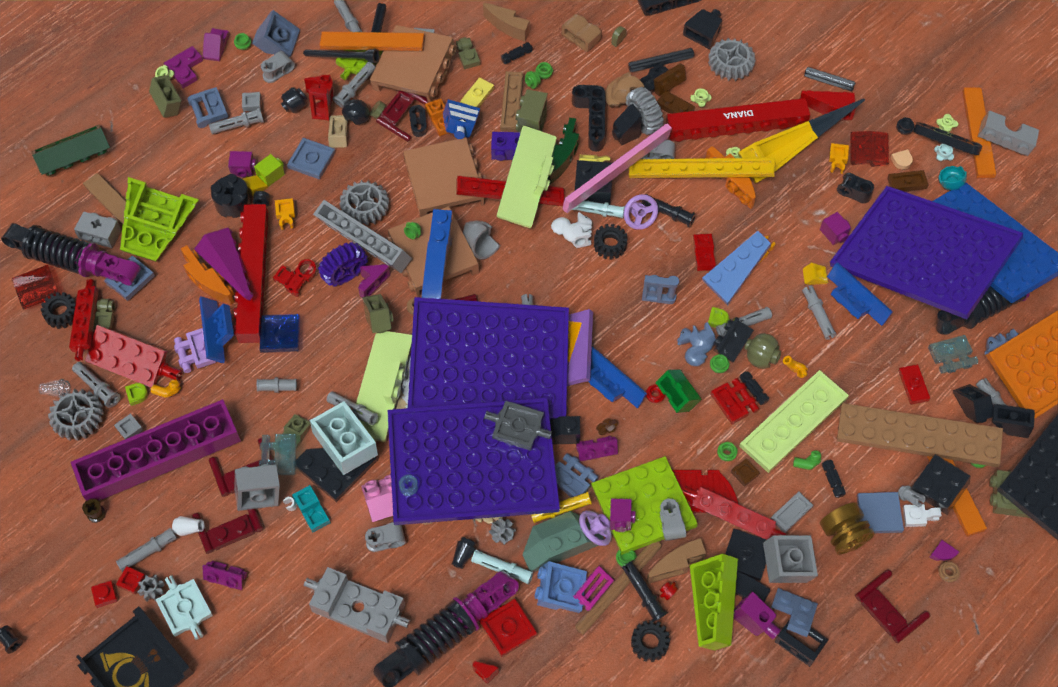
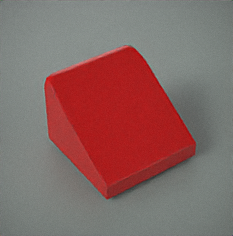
M476 661L472 663L473 671L486 684L499 673V668Z

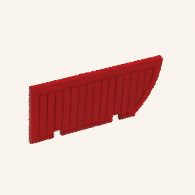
M672 470L682 492L685 491V486L696 492L702 487L739 504L732 486L719 470H707V475H702V470ZM685 496L692 513H707L692 506L693 499Z

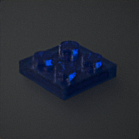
M299 314L261 315L259 348L261 353L299 351Z

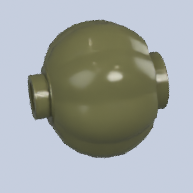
M766 333L759 334L752 340L748 339L744 348L747 350L748 361L759 369L770 368L769 362L776 365L782 353L779 350L780 345L776 338Z

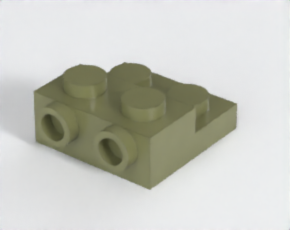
M997 470L990 477V487H993L990 505L993 506V513L1030 518L996 491L1010 474V471Z

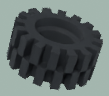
M605 224V228L601 226L599 230H596L594 247L595 252H598L600 257L603 254L604 259L609 256V260H613V256L617 259L619 254L622 256L626 251L627 234L624 229L620 230L619 225L615 228V224H611V227ZM606 238H614L618 243L609 246L603 241Z
M56 292V296L52 293L50 294V299L46 297L44 299L46 303L42 302L41 304L43 307L41 308V314L47 324L53 328L56 326L57 329H61V326L67 328L66 324L68 323L71 326L76 305L71 295H67L65 292H62L61 295L59 292ZM57 307H67L64 313L60 315L53 314Z
M650 620L649 623L643 621L642 625L638 624L631 638L633 653H636L639 659L641 657L644 658L643 661L645 662L647 660H651V662H654L655 659L660 660L662 656L666 655L670 644L669 632H666V627H661L659 622L657 624L653 623L654 620ZM647 634H653L658 638L659 643L655 648L649 649L643 645L642 638Z

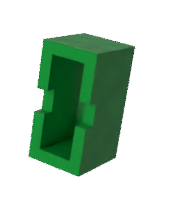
M680 369L667 370L655 382L661 392L667 395L668 401L676 413L690 412L702 400Z

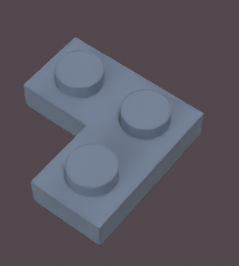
M778 588L771 607L791 615L787 630L807 637L817 603Z

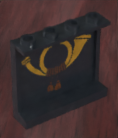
M140 606L132 611L135 614L132 619L83 658L79 654L76 656L80 661L77 666L85 675L89 673L92 676L90 682L94 687H178L193 674L190 667Z

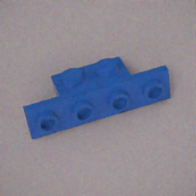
M838 262L834 265L827 277L838 287L831 292V295L857 319L869 314L883 326L893 311Z
M201 296L199 302L206 359L224 363L223 346L234 336L230 305L223 303L218 308L217 301Z
M592 347V370H590V381H588L590 385L595 387L611 402L623 396L636 408H639L647 393Z

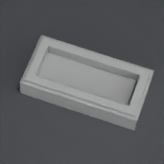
M798 492L771 517V520L776 521V526L786 533L814 505Z

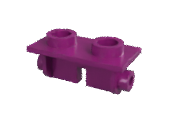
M609 435L608 437L598 438L595 443L593 439L579 441L576 444L579 460L585 461L618 454L617 438L615 439V437Z
M213 560L211 562L208 561L206 565L203 564V580L229 588L243 589L242 580H245L247 577V572L244 569L230 566L229 570L225 571L227 568L226 564Z

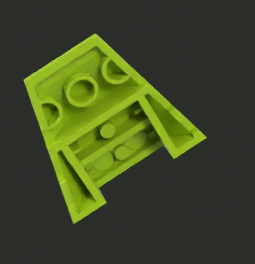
M128 177L120 250L157 262L199 202V199L183 194L177 197L149 188L146 182Z

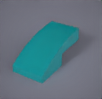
M310 485L292 494L312 533L330 524L329 518Z

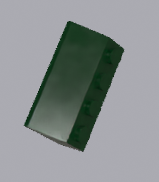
M98 124L32 151V156L41 175L46 174V176L56 173V169L60 167L66 169L73 166L75 161L80 160V162L89 160L90 155L95 153L97 155L108 152L107 149L110 146Z

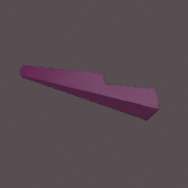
M224 228L205 234L194 250L244 298L250 301L253 293L249 291V281L244 275L246 271L240 253L236 250V241L231 235L233 231L229 228Z

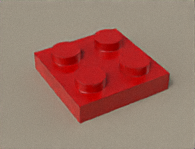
M516 599L488 614L485 619L479 620L480 625L501 658L537 636L536 630Z

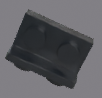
M738 317L732 320L729 319L723 327L725 329L722 336L719 335L713 343L715 345L713 351L726 356L732 363L754 331L740 322Z

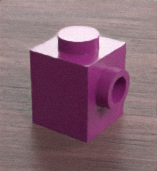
M230 151L228 163L230 174H235L239 177L253 176L257 160L253 158L252 152Z
M838 212L825 218L820 227V231L832 245L846 241L851 229L849 222Z
M611 499L610 530L617 532L631 531V523H635V511L631 510V499Z

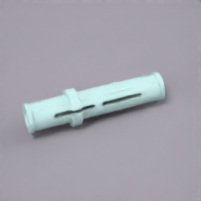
M583 201L572 210L602 214L603 217L608 215L623 218L625 207L609 205L608 202L602 204Z
M478 550L474 552L471 559L473 563L496 572L504 571L512 578L526 584L530 583L533 576L532 571L518 567L516 563L505 562Z

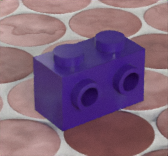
M492 132L491 159L499 161L513 160L521 132Z

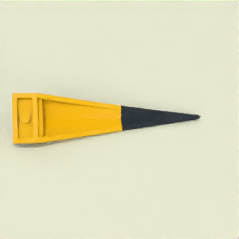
M865 99L757 141L737 153L740 158H775L776 171L863 103ZM751 177V178H752V180L754 181V183L756 184V183H758L759 181L763 180V179L766 178V177Z

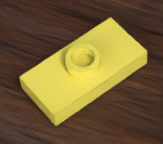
M479 77L461 99L460 103L479 108L493 91L494 85Z

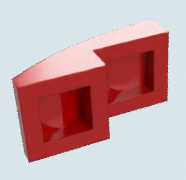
M693 234L697 271L712 270L716 267L712 234Z

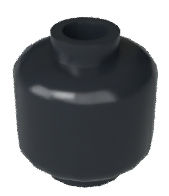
M292 87L281 95L283 102L280 104L286 112L290 110L292 113H297L307 104V97L300 88Z

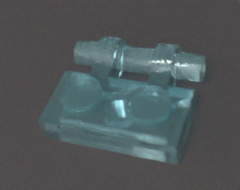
M965 335L933 343L928 347L935 364L943 362L944 365L939 366L941 373H953L957 369H968L972 365L978 364L976 356L968 357V355L972 354L973 350ZM957 358H959V360H960V361H957V362L951 361V360L957 359Z
M275 434V442H270V435H262V443H260L262 454L259 466L264 464L276 465L278 475H295L296 434ZM270 450H275L274 460H269Z

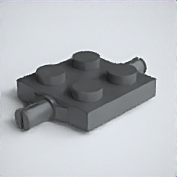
M505 401L503 409L499 414L486 411L484 419L495 422L496 427L492 439L530 451L538 436L550 440L552 431L541 428L544 412L509 401Z

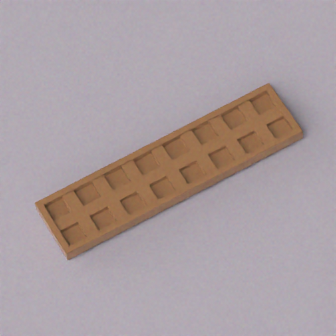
M842 403L837 442L930 457L936 454L943 459L999 467L1003 428Z

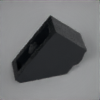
M634 104L629 105L613 123V138L618 140L621 146L640 137L642 115Z
M971 384L953 390V394L966 417L976 423L986 422L987 419L993 417V404L990 394Z
M994 404L992 423L998 428H1003V432L1007 435L1029 438L1034 428L1035 410Z
M560 416L550 420L552 444L579 443L580 416Z

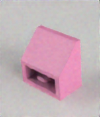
M391 474L378 481L370 480L361 486L372 522L393 516Z

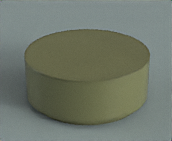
M379 100L372 108L370 115L375 119L378 118L384 111L385 104Z

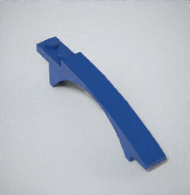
M433 209L422 298L441 299L445 265L452 243L450 230L453 213L451 210Z

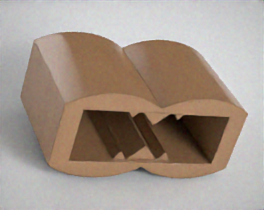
M578 14L573 15L562 25L561 34L586 52L601 39L599 27L588 23L585 17Z

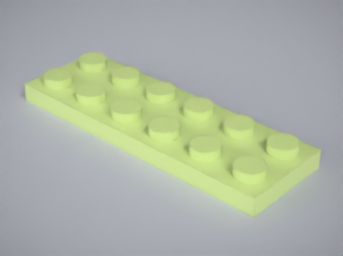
M819 370L746 437L739 447L769 473L845 402L849 395Z

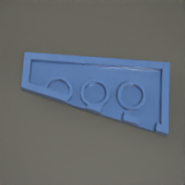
M757 231L702 278L703 282L728 306L746 278L750 276L754 267L758 265L768 251L771 243Z

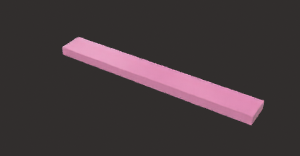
M665 124L565 198L562 209L568 213L668 139L672 127Z

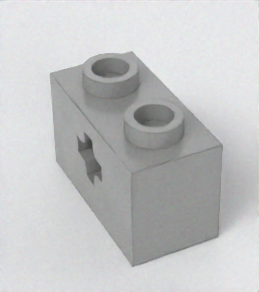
M83 212L74 228L80 240L113 248L122 231L118 221L114 218H105L93 212Z

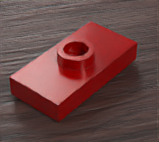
M918 364L899 368L898 372L910 405L928 402L930 395Z

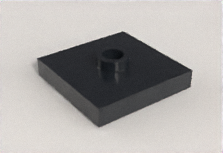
M733 529L725 555L738 559V572L761 581L766 566L763 546L766 540Z

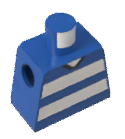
M448 99L443 111L445 131L453 133L456 139L470 137L480 108Z

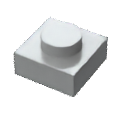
M260 92L242 93L243 111H254L258 107L261 110Z
M131 413L114 425L124 439L135 436L143 431Z

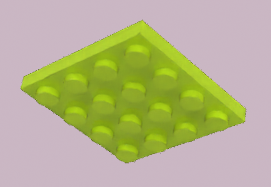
M666 456L591 483L601 510L609 521L611 499H631V510L635 511V523H631V531L617 532L611 530L621 555L665 539L660 518V505L665 499H673L678 503L686 531L696 528L698 525Z

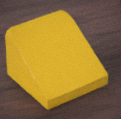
M257 175L243 178L252 196L256 191H264L268 188V185Z
M810 263L803 268L805 284L828 283L825 266Z

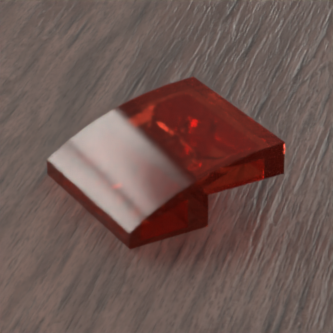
M877 131L851 132V164L870 163L871 167L889 165V134Z
M48 264L12 278L23 310L45 302L44 299L46 297L50 299V294L53 293L56 296V292H58Z

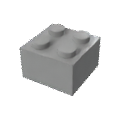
M264 464L258 467L235 469L234 491L237 511L278 506L280 485L276 465Z
M773 535L763 543L769 583H807L818 576L811 536Z

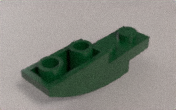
M569 117L568 124H564L563 128L564 138L560 139L559 145L554 146L551 156L553 157L552 165H554L551 176L548 175L547 180H550L549 184L553 183L565 172L577 152L580 134L575 133L576 118Z

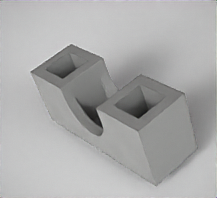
M989 110L981 121L978 137L1028 156L1036 146L1039 130L1022 124L1017 131H1011L1005 125V116Z

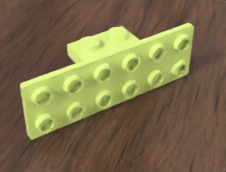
M527 126L522 127L496 215L497 218L527 228L532 227L540 196L543 190L547 191L550 180H547L548 175L551 176L554 165H552L553 157L551 156L556 136Z
M390 331L376 333L356 402V404H362L367 410L378 415V420L374 425H369L367 422L359 420L374 441L385 442L389 431L387 410L395 409L397 398L400 397V387L405 378L412 335Z

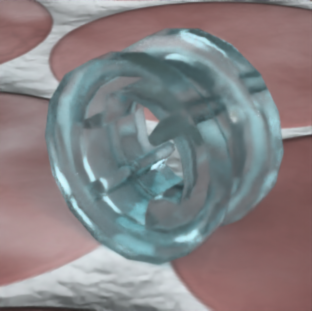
M405 475L400 479L399 488L401 493L411 496L417 492L418 484L414 476ZM412 482V488L409 486V489H406L404 483Z

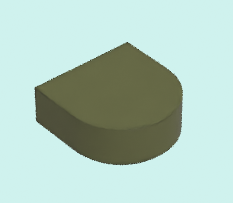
M619 26L616 28L612 35L611 45L617 47L624 40L627 32L624 27Z

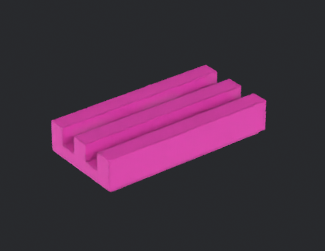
M598 566L573 597L578 599L581 605L584 604L586 606L585 609L589 611L614 580ZM600 573V577L595 581V583L591 586L587 593L584 596H582L581 594L584 592V590L589 586V584L593 581L597 574ZM605 578L607 581L589 602L587 599Z

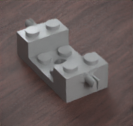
M327 567L319 582L306 578L304 586L314 590V595L309 603L313 613L383 642H389L397 624L406 628L410 624V619L401 616L405 608L404 598L385 590L381 594L349 581L346 574ZM356 603L364 605V609L361 612L353 611V606Z

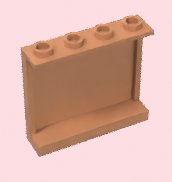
M396 25L392 33H424L423 51L384 50L370 78L372 87L376 91H380L383 86L426 96L428 103L432 102L433 97L437 95L439 84L443 82L444 73L450 66L451 57L456 53L453 37Z
M466 137L403 151L405 165L420 217L427 215V212L433 211V209H442L480 200L482 206L484 205L483 197L456 195L457 176L481 178L480 172H476L478 168L476 158H472L471 155L473 154L472 145L468 144Z
M448 206V207L443 208V209H440V210H451V209H450V207ZM433 212L409 221L410 223L415 222L421 227L419 238L410 239L405 235L404 228L408 222L388 229L389 237L386 238L412 258L402 274L404 277H408V286L411 292H415L417 297L420 296L419 290L423 288L427 246L430 238ZM452 214L450 230L452 243L447 255L443 281L468 271L471 272L472 276L479 273L478 262Z

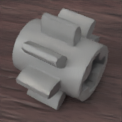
M501 517L499 520L492 522L491 530H489V533L493 536L492 540L496 543L500 541L504 545L512 540L513 532L516 531L512 527L513 523L508 519L504 521Z
M146 575L142 582H138L141 589L137 592L140 596L144 595L145 601H149V599L155 600L160 594L164 595L161 587L165 584L163 581H158L157 575H154L153 578Z

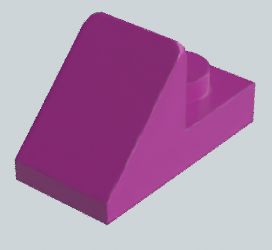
M212 28L210 33L204 34L203 59L220 62L229 38V31Z
M388 265L360 267L361 276L365 278L358 287L360 297L371 296L390 277Z

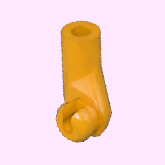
M790 356L783 358V363L792 372L797 373L799 378L807 376L808 369L806 365L795 361Z
M171 380L169 386L165 388L154 384L151 388V394L169 398L179 392L180 383L177 380Z

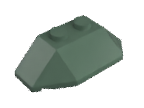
M569 511L533 526L522 554L529 571L534 573L549 561L558 563L599 546L590 541L583 533L579 523L580 515ZM585 518L586 525L590 530V523L588 519ZM594 535L598 539L604 540V537L602 535Z

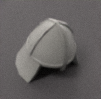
M476 220L465 223L463 234L474 256L478 259H486L496 253L500 245L490 236L492 226L487 222Z

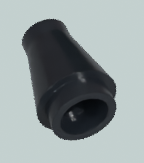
M461 537L460 541H457L451 565L463 569L466 562L475 552L476 543Z

